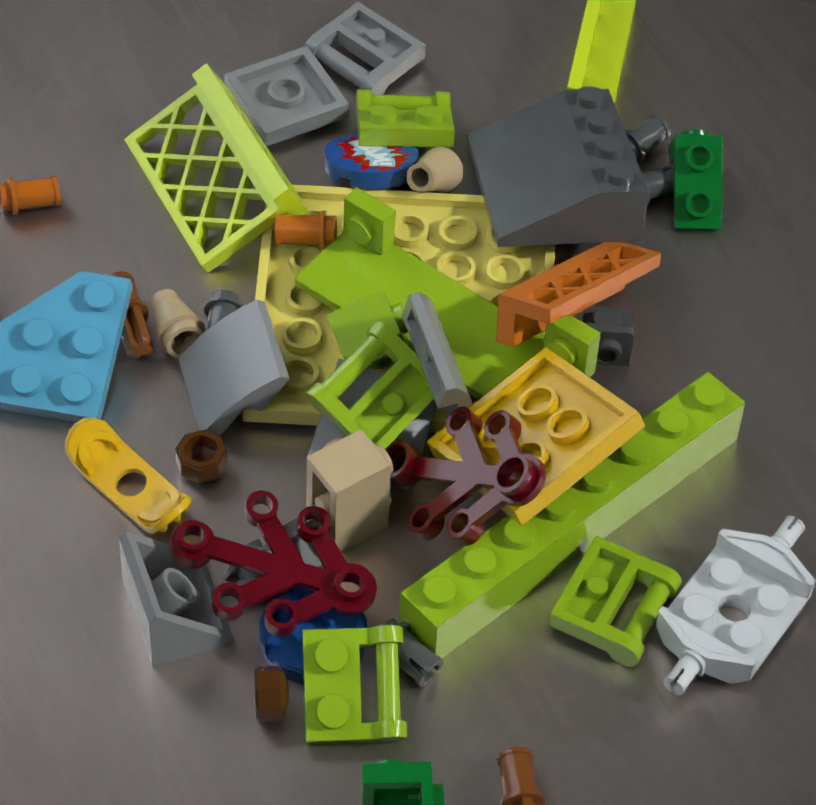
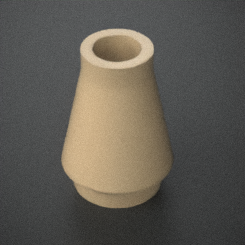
M435 147L428 150L416 164L408 169L406 175L407 183L417 192L450 193L461 183L463 165L460 158L452 150L445 147Z
M163 289L152 296L150 307L154 313L159 347L165 353L178 359L206 331V326L179 298L174 290Z

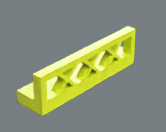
M587 0L567 90H578L586 86L609 89L615 104L636 0Z

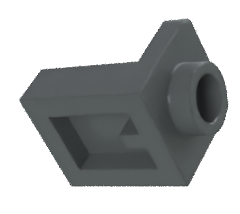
M593 305L583 310L582 322L601 333L596 364L604 366H630L634 341V328L632 327L633 308Z

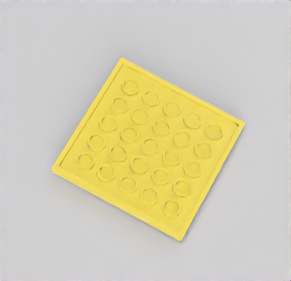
M292 185L309 210L305 215H320L321 211H327V215H336L337 237L343 233L344 198L355 188ZM363 190L396 210L395 245L498 306V296L500 293L555 266V245L498 247L482 195ZM275 224L262 233L255 300L264 301L290 379L262 411L244 408L243 421L317 426L321 413L310 404L305 393L316 382L322 384L335 371L339 358L345 359L326 316L335 310L295 285V276L323 250H320L319 245L314 244L277 245L275 242ZM388 368L379 369V371L386 372ZM470 395L471 402L473 405L478 401V399ZM445 407L436 408L429 432L438 433L446 426L448 415Z

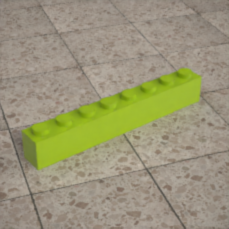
M706 372L642 418L645 424L642 430L523 526L509 515L485 531L477 542L464 546L400 592L399 623L407 622L410 625L409 632L436 656L444 658L587 552L595 536L603 539L734 443L738 437L745 401L711 373Z

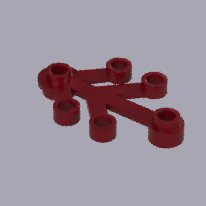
M464 406L453 410L446 421V431L455 438L463 461L423 457L419 450L404 440L393 441L385 449L393 464L390 482L395 486L411 487L420 480L452 483V485L431 501L419 504L412 510L408 519V527L412 532L425 540L436 538L444 528V516L482 487L492 488L468 509L461 508L455 511L447 522L446 529L448 535L462 545L469 546L477 542L484 531V521L508 504L513 507L526 505L540 493L546 478L545 466L536 456L522 453L517 440L521 433V423L518 419L505 410H499L494 412L485 423L484 433L487 438L496 444L501 459L497 465H489L478 435L482 428L481 418Z
M265 490L255 491L248 496L245 505V518L252 526L258 528L272 553L216 537L208 525L197 520H189L179 524L171 535V556L178 565L184 568L198 569L209 563L212 559L263 575L241 586L227 582L216 587L212 596V610L218 618L225 621L235 620L243 614L245 609L295 586L315 590L316 592L295 603L288 599L279 598L273 600L267 606L264 619L266 629L272 635L285 637L292 634L297 625L330 610L342 616H355L363 613L371 607L376 597L377 583L373 574L362 565L347 563L329 533V514L318 506H308L301 510L298 515L296 531L303 541L312 544L324 569L304 563L277 517V498ZM264 504L271 511L266 514H258L252 507ZM311 519L317 520L322 524V527L312 530L307 528L304 522ZM195 535L203 540L198 544H189L183 538ZM351 582L358 585L359 589L355 592H348L340 584ZM225 596H232L237 599L238 604L234 607H225L219 600ZM277 612H285L291 617V620L287 623H278L272 618V615Z

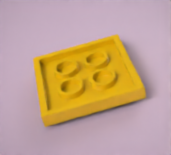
M547 347L469 407L482 420V428L478 437L489 465H497L501 459L496 444L487 438L484 433L485 423L494 412L505 410L521 423V433L517 440L522 453L536 456L545 466L546 478L540 493L531 502L520 507H513L507 504L501 508L502 511L521 526L645 427L639 411ZM446 426L426 441L432 454L437 459L463 461L455 438L446 431ZM482 487L478 491L485 495L492 488Z

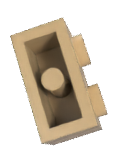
M361 429L344 438L333 439L321 450L307 456L306 507L318 506L329 514V533L341 553L388 529L389 505L392 502L390 475L393 472V464L387 451L379 444L374 445Z

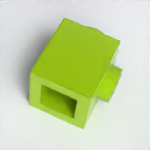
M383 289L326 315L345 360L368 338L366 331L376 321L385 323L409 346L405 336L408 330L402 317L404 308L401 302L392 306ZM382 352L369 367L376 370L390 367L394 361Z

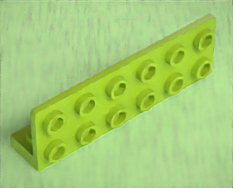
M358 187L344 198L343 233L295 276V285L335 311L382 289L392 306L401 302L403 308H405L409 295L418 292L426 295L435 306L468 393L478 400L545 347L588 377L595 373L601 333L570 314L551 324L546 323L545 335L539 333L514 347L496 342L498 306L395 245L396 210ZM408 332L405 334L410 348L416 353Z

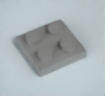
M308 46L224 74L225 85L229 88L266 146L349 117L348 101Z

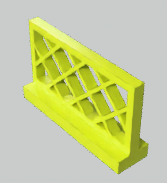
M206 63L192 74L197 85L124 140L200 265L209 273L274 225L277 213H282L283 215H305L309 210L229 88ZM201 103L204 108L199 124L183 125L185 114ZM156 135H166L160 153H145L142 148L144 144ZM179 135L195 136L189 155L173 154ZM207 137H223L218 156H202ZM169 165L185 166L180 185L164 184ZM198 166L215 167L209 186H192ZM227 168L244 169L238 188L222 187ZM189 196L205 197L200 217L184 216ZM218 198L235 199L229 219L212 218ZM247 200H263L268 208L254 219H242ZM209 228L226 229L222 242L207 253L203 246Z

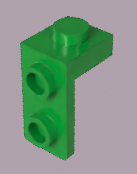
M699 129L681 131L680 134L674 135L668 145V164L674 163L673 226L677 230L718 231L722 227L723 135H709L708 131Z
M383 759L376 763L362 764L361 805H445L443 784H433L431 762H403L398 759Z

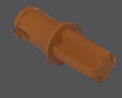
M114 272L110 276L129 278L133 285L121 337L128 356L138 359L141 355H149L154 347L146 325L149 311L146 304L139 299L133 276L127 272Z
M520 746L501 751L498 754L499 758H497L504 793L503 798L500 800V805H545V796L537 788L532 751Z

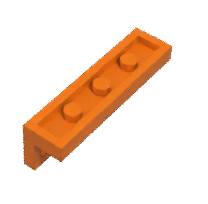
M603 242L500 293L498 296L496 342L514 347L545 331L546 323L551 324L568 314L573 316L623 290L625 284L660 267L661 252L625 242Z

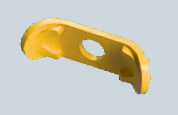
M95 417L82 418L69 429L65 439V452L72 464L95 488L145 532L150 534L158 531L166 532L167 525L170 522H179L181 520V513L185 514L188 512L192 498L175 488L121 440L106 421ZM128 473L142 474L146 478L145 488L134 496L120 494L117 491V484L124 475Z

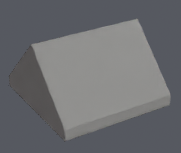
M126 530L118 537L122 581L152 667L224 648L234 641L228 622L218 618L213 613L212 596L215 587L206 565L198 569H187L178 565L173 560L170 544Z

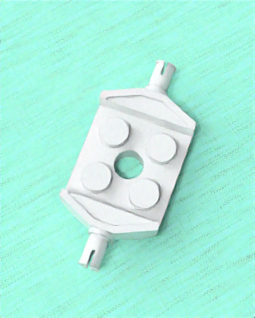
M787 516L776 533L770 537L722 528L718 534L715 548L668 608L661 607L658 611L656 629L664 646L679 658L678 663L663 680V684L668 691L671 692L676 685L674 694L683 695L696 674L700 677L703 674H707L730 684L751 680L812 596L816 580L790 549L805 531V525L800 519L793 526L792 523L795 517ZM726 607H736L742 610L747 618L737 622L730 621L721 615L720 610Z

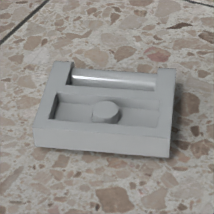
M359 1L312 34L304 44V46H308L319 63L322 62L360 87V90H371V94L383 95L391 83L425 58L426 46ZM339 44L375 69L371 72L367 71L332 47Z

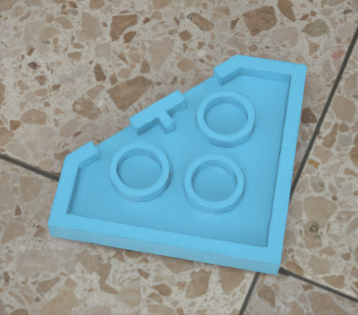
M80 271L0 321V410L73 422L89 417L101 419L133 289L131 279Z

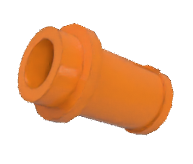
M57 176L15 182L13 177H8L7 183H0V205L2 212L11 211L13 216H17L18 210L52 205L61 206Z
M321 211L320 215L276 214L275 242L277 245L314 244L319 245L320 250H324L327 245H330L337 238L336 215H327V211Z

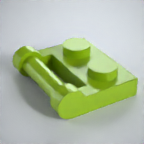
M357 89L356 120L359 146L454 148L455 129L450 107L449 91H436L435 96L374 95L371 94V90Z
M376 321L366 331L368 338L322 384L316 382L305 393V396L316 410L327 416L346 436L361 429L374 445L379 444L386 449L430 404L434 397L418 355L390 327L381 321ZM382 352L387 354L394 363L348 409L338 397Z
M595 536L552 609L548 626L608 652L611 658L621 665L627 667L636 666L645 651L642 643L656 620L658 611L667 599L674 598L682 584V579L670 567ZM635 581L647 585L648 590L625 631L611 626V623Z
M381 625L371 628L303 630L306 745L406 740L407 722L401 720L398 646L404 644L403 627ZM359 648H376L378 722L362 723Z

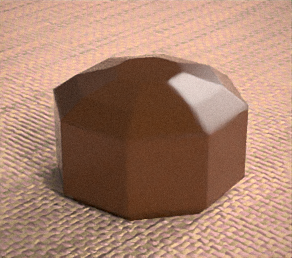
M206 430L184 434L175 448L176 463L181 476L199 484L218 479L228 465L227 450L222 437Z
M257 666V669H254L256 719H259V722L282 721L289 705V684L285 672L280 666Z

